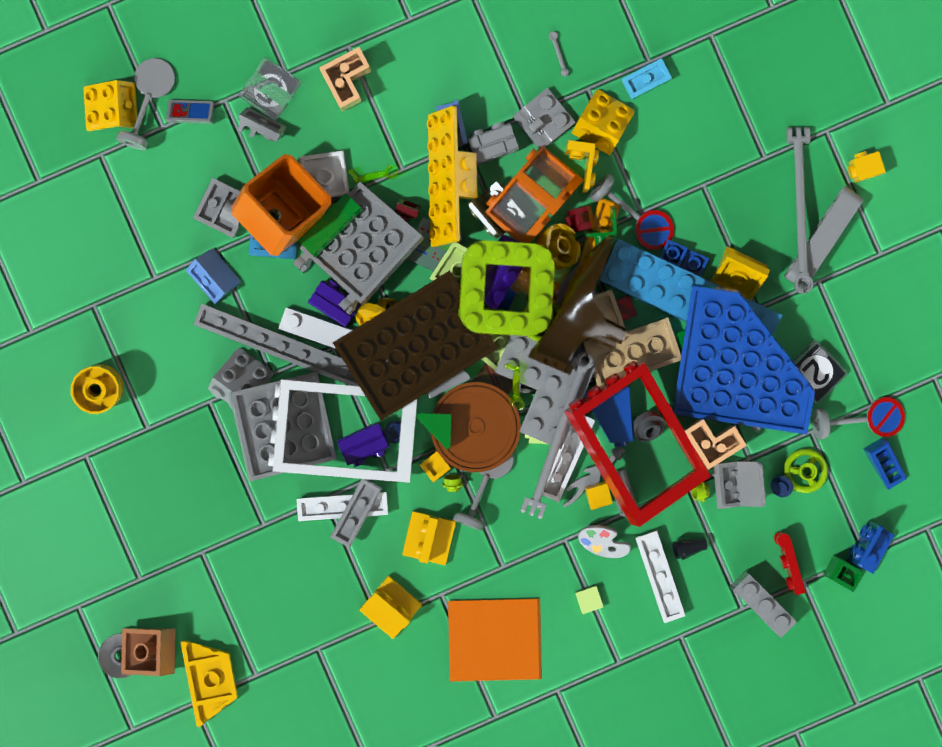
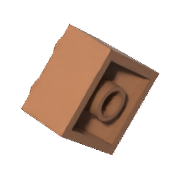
M122 628L121 674L148 676L175 674L176 628Z

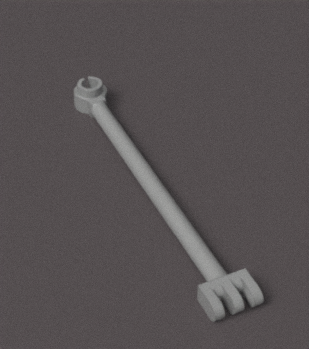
M787 127L786 144H794L799 274L795 280L794 288L800 294H807L814 285L812 278L809 276L807 263L803 144H809L810 127H804V136H801V127H795V136H792V127ZM799 283H805L806 289H801Z
M587 352L579 353L576 358L578 368L533 497L532 499L525 497L520 510L522 513L526 512L527 505L531 506L530 516H533L535 509L538 508L540 510L537 518L542 519L547 504L541 502L569 422L564 411L569 408V404L577 399L585 373L594 364V357L591 353L588 355L590 362L587 365L581 363V358L586 356Z

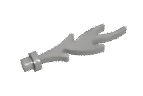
M622 447L613 448L610 451L612 453L609 456L610 461L613 463L616 458L620 461L623 458L621 455L626 451ZM596 465L584 468V472H590V474L578 478L566 487L567 491L578 487V490L570 500L563 503L564 507L576 501L583 493L585 487L599 483L600 472Z

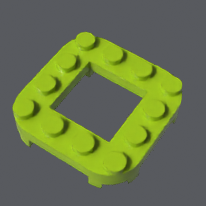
M484 240L471 245L461 259L462 270L458 314L465 327L479 334L534 336L545 331L551 321L555 265L551 252L541 245L532 243ZM486 264L530 268L528 313L483 310Z

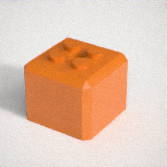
M283 154L243 186L231 206V214L270 255L279 256L304 236L322 218L331 205V196L292 155ZM269 213H276L279 216V220H275Z

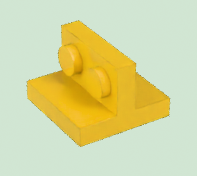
M727 246L723 252L719 267L710 282L723 288L739 290L743 297L752 300L768 277L770 269H767L766 264Z
M412 511L402 555L419 559V562L426 564L429 561L446 565L456 521Z
M388 575L359 611L394 639L402 628L405 629L410 623L411 618L420 609L422 603Z

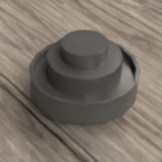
M648 411L639 415L632 424L634 436L643 442L656 439L665 428L664 419L655 411Z

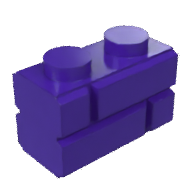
M330 279L327 283L322 280L307 303L347 328L361 305L357 303L355 310L349 315L338 304L350 293L347 292L345 295L338 291L340 286Z
M379 422L337 441L347 465L353 464L354 468L366 463V457L373 455L374 458L386 454V449L390 447Z

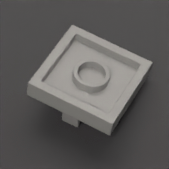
M548 88L513 115V119L538 149L542 145L546 148L576 123Z

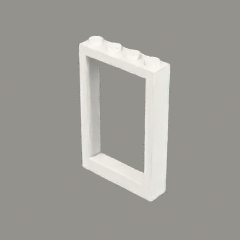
M280 380V384L275 385L274 397L279 398L278 407H273L272 420L277 421L276 430H271L270 443H275L274 452H269L268 466H272V471L410 483L417 399L402 408L397 472L283 463L289 390L357 396L365 395L359 386Z

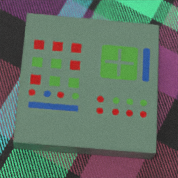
M422 217L417 232L424 237V240L406 259L434 271L451 244L431 247V240L429 238L430 220ZM460 234V241L457 242L458 244L461 243V240L464 235Z

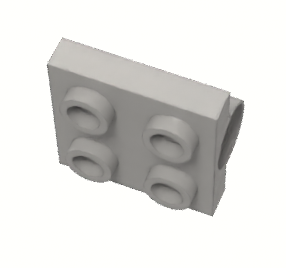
M212 178L193 219L235 238L241 223L231 214V206L240 191Z

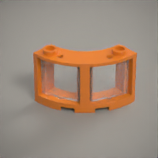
M543 145L538 150L532 149L525 158L527 160L526 164L498 196L494 194L486 203L489 208L484 214L516 241L521 243H531L550 221L551 218L548 215L551 214L553 216L584 180Z

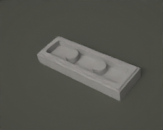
M361 479L330 538L350 548L382 488L367 479Z

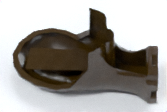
M605 237L583 258L569 282L553 322L542 338L531 349L529 358L570 375L574 367L573 359L576 349L583 342L592 340L613 350L616 343L622 344L627 333L626 328L605 318L592 296L616 237Z

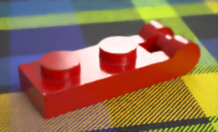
M776 532L773 540L780 546L782 556H779L782 568L787 570L788 577L785 578L789 591L792 590L796 595L806 593L791 538L784 532Z

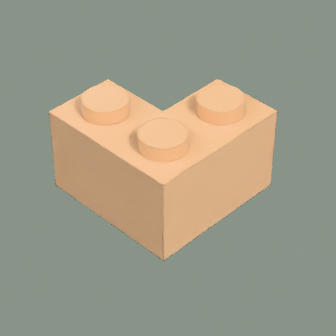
M360 47L319 67L342 112L362 102L352 81L371 72V69Z
M698 419L683 429L708 470L747 446L735 426L730 425L714 436L704 419Z

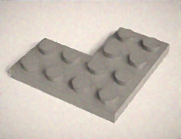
M511 335L495 372L537 390L519 432L551 445L578 368L576 363L577 357L574 356V367L571 374L568 375L528 357L531 349L537 343L536 341L527 336ZM581 359L583 365L589 364V362ZM596 365L587 369L577 399L583 398ZM570 421L568 422L559 449L562 448L564 441L567 437V434L569 432V429L572 425Z

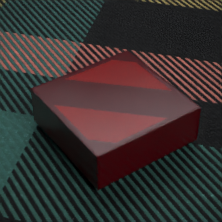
M629 295L616 300L623 321L638 316Z

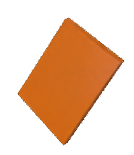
M540 598L448 601L450 681L542 679Z

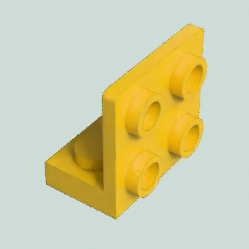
M114 80L84 86L87 131L113 127L134 128L138 117L135 83Z
M568 140L565 155H569V159L582 160L584 157L587 158L582 193H587L589 188L592 189L595 183L596 173L592 172V167L597 164L599 150H595L596 144Z

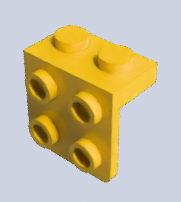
M596 90L571 134L587 143L596 144L595 147L598 150L610 155L634 115V110L603 91Z

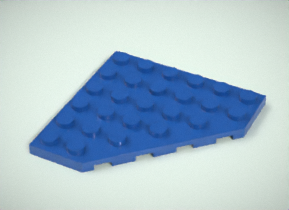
M692 284L673 405L674 414L807 434L815 389L739 290Z

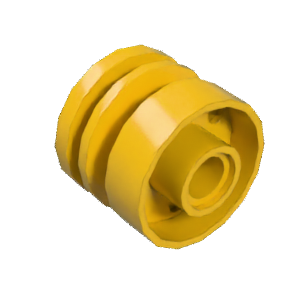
M95 364L81 370L74 377L71 384V396L74 403L82 411L90 414H100L108 411L120 401L123 394V381L120 374L113 367L105 364ZM94 384H98L101 387V394L94 391Z

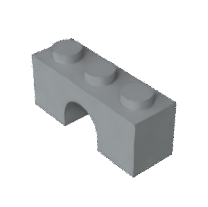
M746 571L729 586L780 638L797 623Z

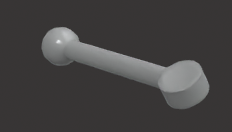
M553 31L550 32L549 39L553 41L562 69L561 75L566 77L569 75V70L565 67L557 42L558 34Z

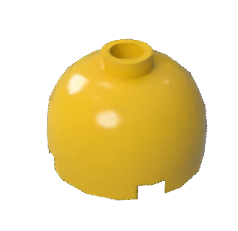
M562 223L544 229L536 241V244L543 246L551 252L555 270L565 269L578 262L581 253L580 242H576L573 236L576 233L568 225Z

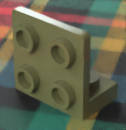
M500 180L496 181L481 196L468 203L471 214L475 218L480 219L484 223L487 233L495 238H499L507 232L484 213L489 208L486 205L489 199L494 194L498 196L505 188ZM510 193L498 206L517 223L528 215Z

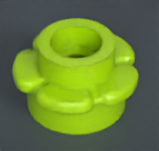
M450 474L444 476L442 487L447 488L448 492H457L460 490V487L464 486L461 475Z
M704 482L691 490L694 501L703 503L709 497L710 489Z

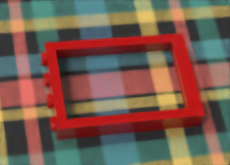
M631 361L623 367L624 370L619 374L614 373L605 379L606 383L600 387L595 386L588 390L587 396L572 401L564 413L630 524L641 527L711 476L644 362ZM639 377L693 468L692 471L640 508L636 505L584 417L586 413Z

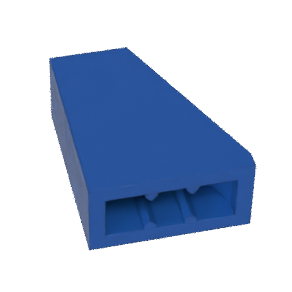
M624 387L592 409L608 442L614 443V447L628 446V442L633 441L629 387Z

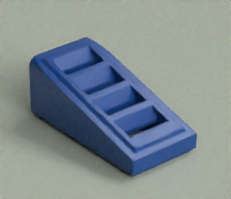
M880 438L864 448L868 459L886 489L889 490L907 479L887 440ZM888 456L887 459H885V460L882 461V462H879V460H881L882 458ZM890 464L893 465L892 467L888 468L887 470H885V471L883 470L885 467L889 466ZM897 471L898 474L890 479L887 478V476Z

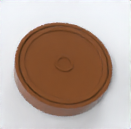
M469 382L458 385L444 394L434 408L433 414L452 415L451 447L447 450L432 433L431 437L441 457L457 469L467 472L492 470L503 464L517 447L520 438L519 431L521 429L518 410L511 398L493 385L483 382Z

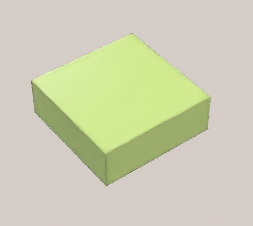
M596 585L575 592L582 614L603 608Z

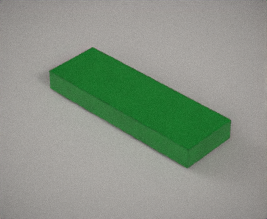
M345 193L299 242L316 258L363 209Z

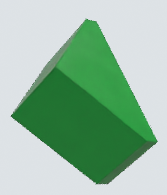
M419 413L416 416L447 450L451 447V414Z
M834 555L823 573L827 578L854 592L864 574L861 570Z

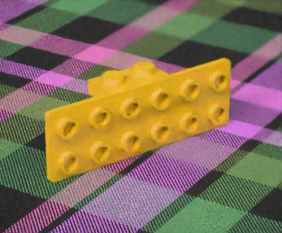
M450 106L428 114L429 238L431 240V247H439L460 241L459 198H478L477 153L458 151L456 106Z

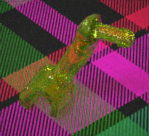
M392 165L387 166L384 171L367 173L359 177L352 168L348 171L355 179V183L383 177L394 180L398 177V172L394 176L387 174L388 170L393 167Z
M505 363L504 367L513 371V396L510 398V405L513 407L514 403L519 401L518 409L523 410L525 404L520 396L519 366L516 365L514 367L509 365V363Z

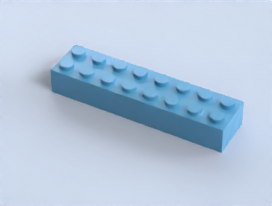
M620 239L616 240L597 281L684 322H687L692 284L723 288ZM745 298L772 335H774L782 315Z

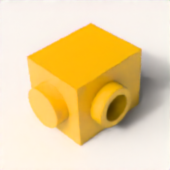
M867 151L860 152L854 155L855 159L848 162V174L851 179H854L855 183L886 173L879 151L868 154Z

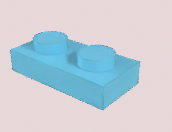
M661 58L622 78L621 81L632 100L671 80L672 77Z

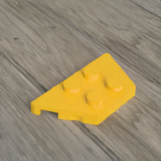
M183 640L180 643L196 725L200 727L238 698L230 652Z

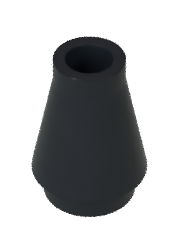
M704 537L677 538V541L672 542V548L676 559L681 558L685 560L701 551L707 550V542Z

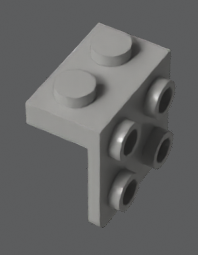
M238 348L214 375L208 389L216 398L228 403L232 409L229 392L266 384L272 378L273 372L243 349Z
M732 461L718 463L714 466L717 509L739 506L764 507L766 505L764 470L760 461Z

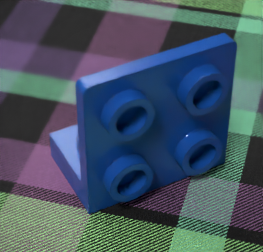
M869 521L868 524L861 528L859 533L861 537L858 543L853 544L850 548L848 561L874 574L895 535L883 529L884 527Z

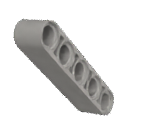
M846 186L840 190L807 240V263L811 278L864 200V198ZM798 255L784 275V278L793 284L799 274ZM800 282L799 287L801 289H804L806 287V284Z

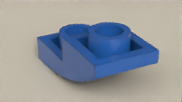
M667 240L659 257L699 277L703 276L710 261L709 258L671 240Z

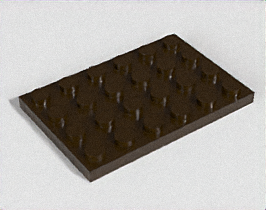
M451 271L441 275L333 342L336 350L381 421L498 349L489 334L474 333L462 323L458 314L460 286Z

